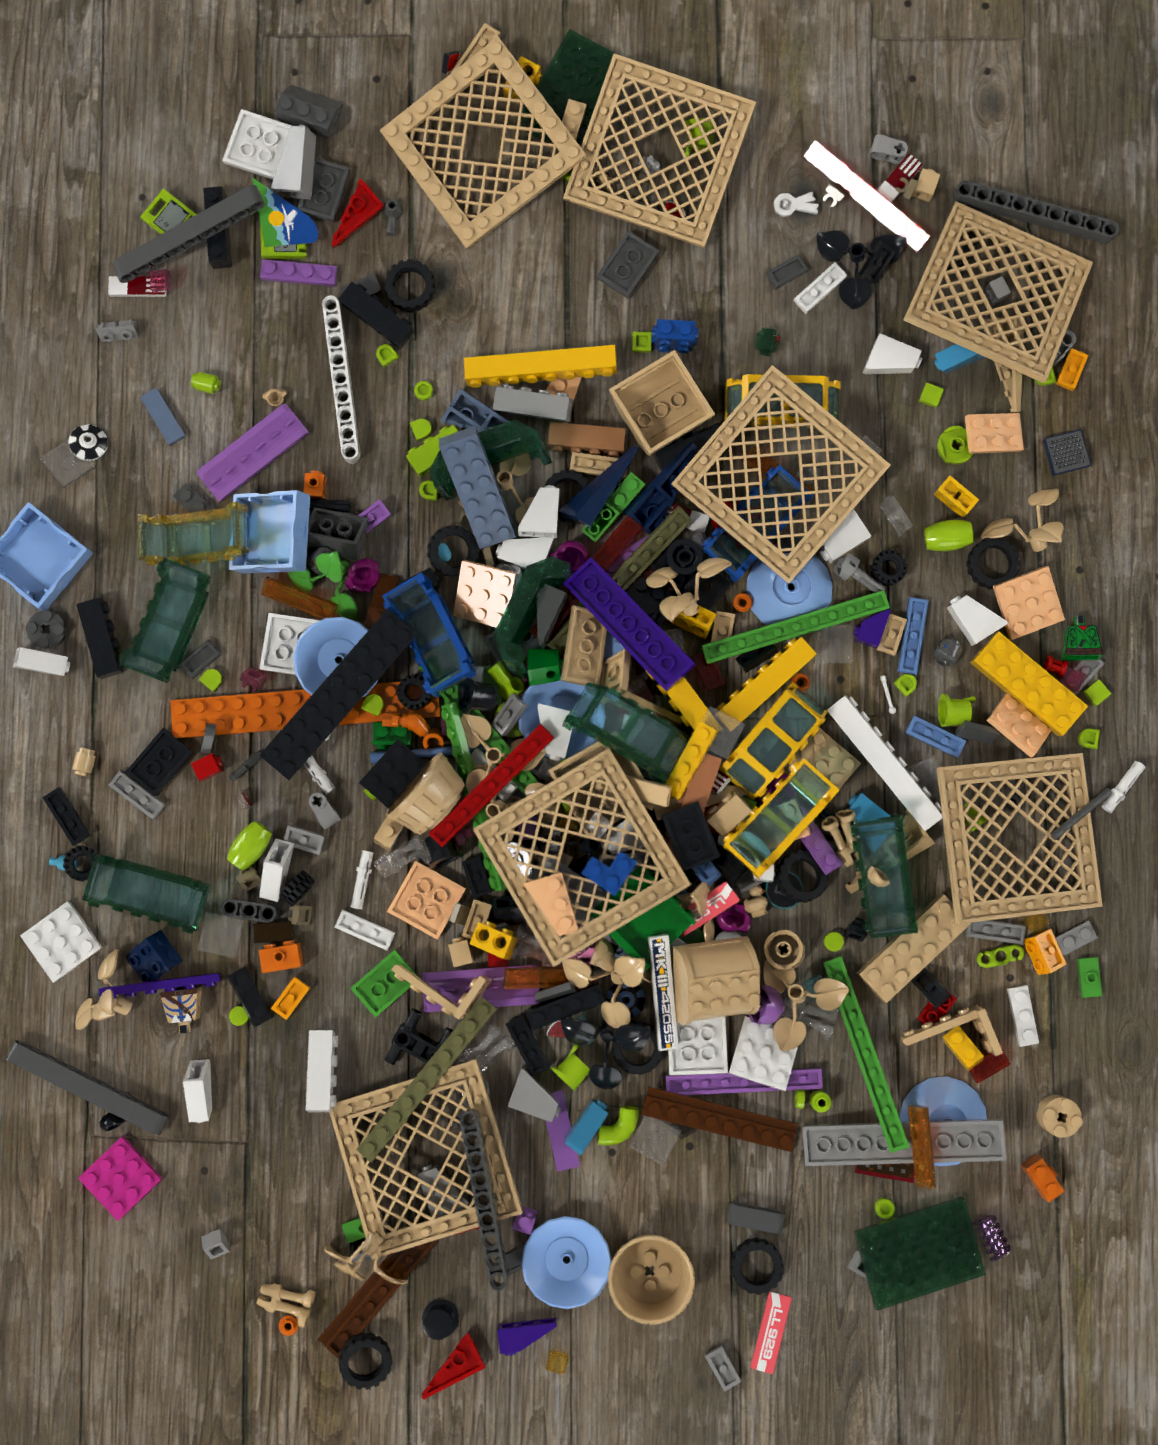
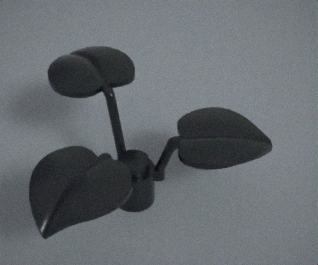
M841 231L818 232L817 247L825 260L837 262L841 259L842 254L847 255L850 253V259L855 262V279H845L840 284L839 295L841 300L850 309L861 307L870 296L871 286L867 279H858L859 262L864 260L865 253L870 255L872 252L865 248L862 243L858 242L849 247L848 236ZM882 235L875 238L870 245L871 250H874L879 241H883L896 251L888 265L896 262L901 255L905 238L897 235Z
M552 822L544 823L546 825L552 826ZM540 826L538 837L548 839L551 829ZM554 830L551 840L562 843L560 841L561 831ZM586 837L580 841H565L564 845H578L579 850L586 853L575 862V866L569 868L582 877L587 878L581 874L587 864L581 862L588 856H592L593 852H598L601 842ZM537 840L536 846L542 853H545L547 842ZM550 843L548 854H557L559 852V845Z
M572 1018L561 1019L564 1036L569 1042L576 1045H584L589 1042L590 1038L594 1039L599 1033L602 1040L606 1042L603 1066L593 1065L589 1072L592 1083L601 1089L615 1088L622 1081V1073L618 1068L606 1066L610 1042L616 1037L617 1043H622V1047L626 1051L636 1052L643 1049L649 1040L650 1026L622 1025L618 1028H613L604 1020L602 1027L599 1026L596 1031L595 1027L587 1021Z

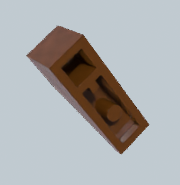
M384 573L380 574L365 622L367 628L370 629L386 611L382 595L396 588L400 577Z

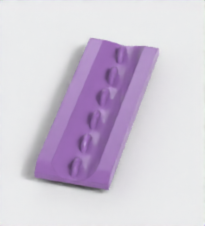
M286 403L282 404L197 471V475L221 503L308 435L309 432Z
M538 964L422 973V980L459 1006L458 1001L464 993L467 994L470 991L471 987L469 985L472 980L479 976H487L492 979L482 996L495 1007L541 1003L535 1000L534 995L540 991ZM423 993L424 1012L442 1011L440 1004L437 1002L435 1005L426 999L427 995Z

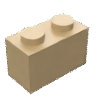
M735 790L732 793H726L722 797L720 804L717 806L713 805L707 811V821L722 837L752 812L751 807Z

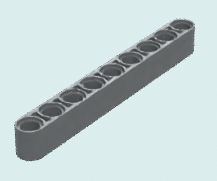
M961 181L953 193L954 201L963 205L1103 244L1110 243L1119 232V225L1115 221L971 181ZM960 190H964L967 194H961ZM978 195H982L985 200L980 199ZM996 200L1002 201L1003 205L998 204ZM1014 205L1020 206L1021 210L1016 209ZM1032 210L1038 211L1039 215L1034 214ZM1050 215L1056 216L1057 220L1052 219ZM1069 220H1073L1075 225L1070 224ZM1087 225H1091L1093 230H1090ZM1105 230H1109L1111 235L1107 234Z
M256 185L245 187L114 260L112 266L119 281L127 283L262 209L265 203Z
M15 1040L5 1058L12 1064L153 1134L160 1135L169 1118L167 1113L25 1042Z
M467 1109L460 1117V1126L490 1287L495 1291H501L508 1283L509 1271L481 1118L477 1110ZM471 1114L475 1122L472 1124L468 1123L465 1116ZM469 1135H476L478 1143L470 1142ZM474 1154L481 1156V1163L473 1161ZM482 1174L485 1177L486 1182L479 1183L476 1179V1175ZM480 1195H487L489 1202L483 1203L480 1200ZM486 1214L491 1215L493 1222H485L483 1216ZM487 1235H494L497 1242H489ZM497 1255L500 1258V1262L494 1263L491 1260V1256ZM494 1276H502L504 1282L497 1283L494 1279Z

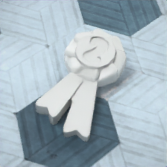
M813 192L794 198L789 193L779 194L773 203L775 213L781 217L791 216L795 210L818 214L817 208L819 204H812L816 200L813 197Z

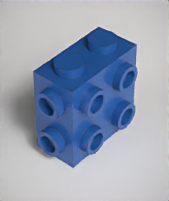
M657 319L656 326L653 325L651 343H655V349H658L660 352L676 350L678 353H688L692 351L693 345H697L699 328H695V321Z

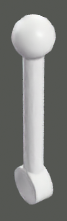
M882 675L880 679L890 707L889 713L894 714L896 713V708L893 707L885 675Z

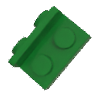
M373 722L372 745L376 746V749H388V746H392L397 739L406 747L412 746V730L402 728V725L388 727L382 726V722Z

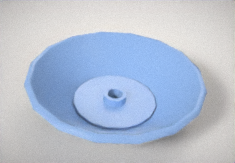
M813 555L789 584L761 560L758 559L754 563L747 577L746 594L752 598L751 611L763 624L771 625L829 607L832 600L833 584L827 567L816 555ZM788 585H794V590H789Z
M345 617L325 618L309 626L298 639L293 655L295 674L303 689L312 695L339 665L336 662V657L340 656L344 659L368 632V629L360 622ZM377 681L367 691V693L364 696H366L369 693V691L376 685Z
M561 680L529 686L521 698L528 706L518 719L519 730L523 737L526 738L540 724L538 703L576 712L565 758L568 759L596 743L601 737L606 720L604 705L597 703L598 691L596 688Z
M943 1076L928 1078L914 1086L903 1100L899 1118L901 1122L987 1119V1114L981 1098L974 1089L964 1081ZM941 1162L930 1164L937 1166L958 1165L961 1162Z
M563 1216L547 1220L532 1232L524 1245L521 1266L524 1280L535 1297L549 1306L570 1309L586 1305L600 1295L608 1282L612 1259L608 1243L596 1227L583 1219ZM565 1256L570 1257V1261L564 1262L563 1258Z

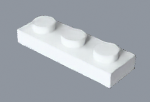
M1028 985L1007 988L1018 1046L1039 1044Z

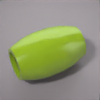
M946 520L924 528L926 549L932 551H952L972 544L973 530L971 522Z
M258 821L250 823L233 841L227 855L228 861L239 869L246 870L265 852L272 832Z

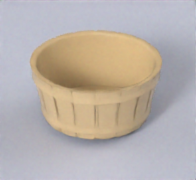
M440 752L427 763L422 771L391 804L385 816L421 835L426 830H431L437 826L452 810L461 797L460 792L465 785L462 781L463 779L456 773L448 759Z
M642 1235L625 1243L614 1256L608 1274L609 1292L617 1308L628 1318L642 1324H660L679 1315L687 1306L686 1304L689 1303L695 1284L693 1267L687 1254L672 1240L658 1235ZM646 1266H654L653 1271L655 1274L653 1276L651 1274L645 1275Z

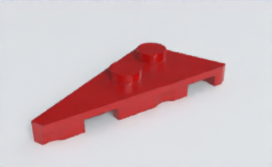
M362 179L358 181L356 191L351 196L350 204L346 207L341 218L340 226L333 235L331 246L334 249L384 209L383 203Z
M469 1331L465 1333L424 1389L421 1396L423 1400L486 1367Z

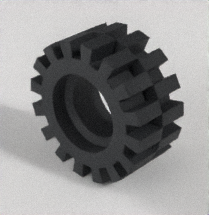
M896 550L882 551L872 561L871 574H874L873 578L877 579L879 583H884L885 586L898 583L907 573L906 568L908 564L905 563L907 561L906 558L903 559V554H898ZM885 561L895 563L896 571L894 574L888 575L884 573L882 565Z
M415 674L407 675L397 685L396 694L404 707L411 710H420L431 701L432 695H428L423 687L425 682L422 676ZM412 685H418L422 690L421 696L416 700L410 699L407 695V690Z
M87 846L71 848L63 859V868L66 874L78 881H88L90 878L95 877L96 873L100 870L99 866H101L100 857L97 855V852ZM79 856H86L89 859V867L84 871H78L74 866V862Z
M303 870L285 887L280 897L292 907L308 892L315 883V880Z

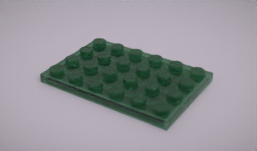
M569 29L536 88L561 121L569 99L587 104L576 140L581 147L613 54L616 53ZM525 106L522 113L531 114ZM522 117L520 126L530 128L531 118ZM534 119L533 128L542 129L538 122ZM532 132V136L541 140L542 133ZM545 134L544 142L553 144L549 137Z
M957 1197L854 1230L872 1301L877 1311L986 1275L965 1197Z

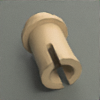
M599 167L594 169L593 174L600 171ZM602 174L594 177L600 185L606 183ZM606 175L608 181L613 179V177ZM608 186L602 188L603 190L609 191Z

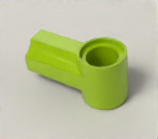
M500 661L487 671L500 687L499 694L503 699L508 700L512 693L518 695L524 690L523 682L517 677H512Z

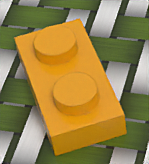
M1070 348L1055 384L1071 391L1075 390L1088 355Z
M295 976L271 1009L287 1020L310 990V987Z

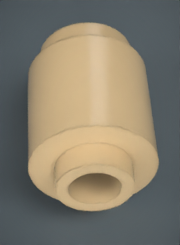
M79 748L72 766L75 775L86 777L87 774H91L96 757L94 756L95 751Z

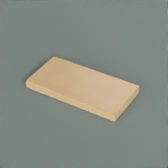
M575 605L571 607L561 681L598 689L600 687L607 629L587 608Z

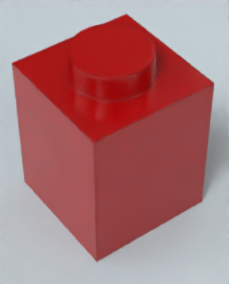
M211 753L191 763L198 780L202 782L224 772L222 766H224L223 761L216 754Z

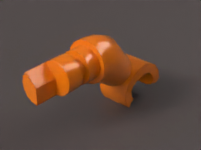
M409 712V714H403V716H399V713H383L382 726L398 727L402 725V728L412 730L418 736H423V746L425 749L429 747L428 739L433 737L439 740L440 746L444 745V734L442 731L430 728L422 715L415 712Z

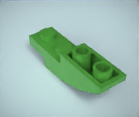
M631 472L612 494L611 498L608 499L592 528L584 526L581 531L596 543L635 500L646 484Z

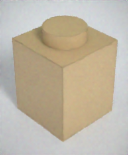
M922 169L912 196L930 202L940 174L932 169Z
M463 936L452 939V943L448 944L453 966L458 967L473 963L469 940H464Z

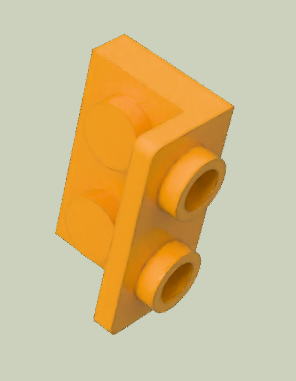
M1046 929L1033 937L1024 939L1025 948L1038 975L1052 973L1067 965L1052 929Z

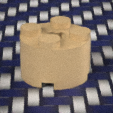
M780 930L768 936L764 944V953L767 961L775 968L782 971H792L803 962L805 946L802 940L792 931ZM787 947L789 952L782 955L781 948Z
M1046 1096L1038 1105L1036 1117L1039 1125L1058 1138H1065L1075 1134L1083 1124L1082 1114L1078 1105L1064 1096Z

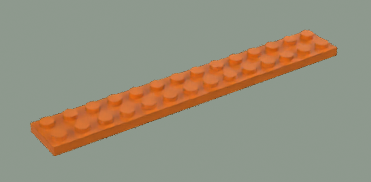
M400 682L377 683L366 696L360 699L338 726L382 722L383 713H399V716H403V714L415 712L422 715L424 719L441 717L440 699L432 695L431 701L427 703L426 707H422L420 710H411L404 707L398 700L396 691L398 689L397 685ZM412 685L407 690L408 697L413 700L418 699L422 694V690L418 685ZM303 689L170 700L172 735L177 739L204 737L207 723L217 724L214 736L282 730L311 695ZM377 694L383 699L384 707L379 717L361 709L368 695Z

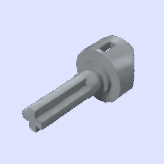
M853 554L840 558L833 568L834 573L844 581L852 576V578L873 593L885 591V586L858 568L860 559Z

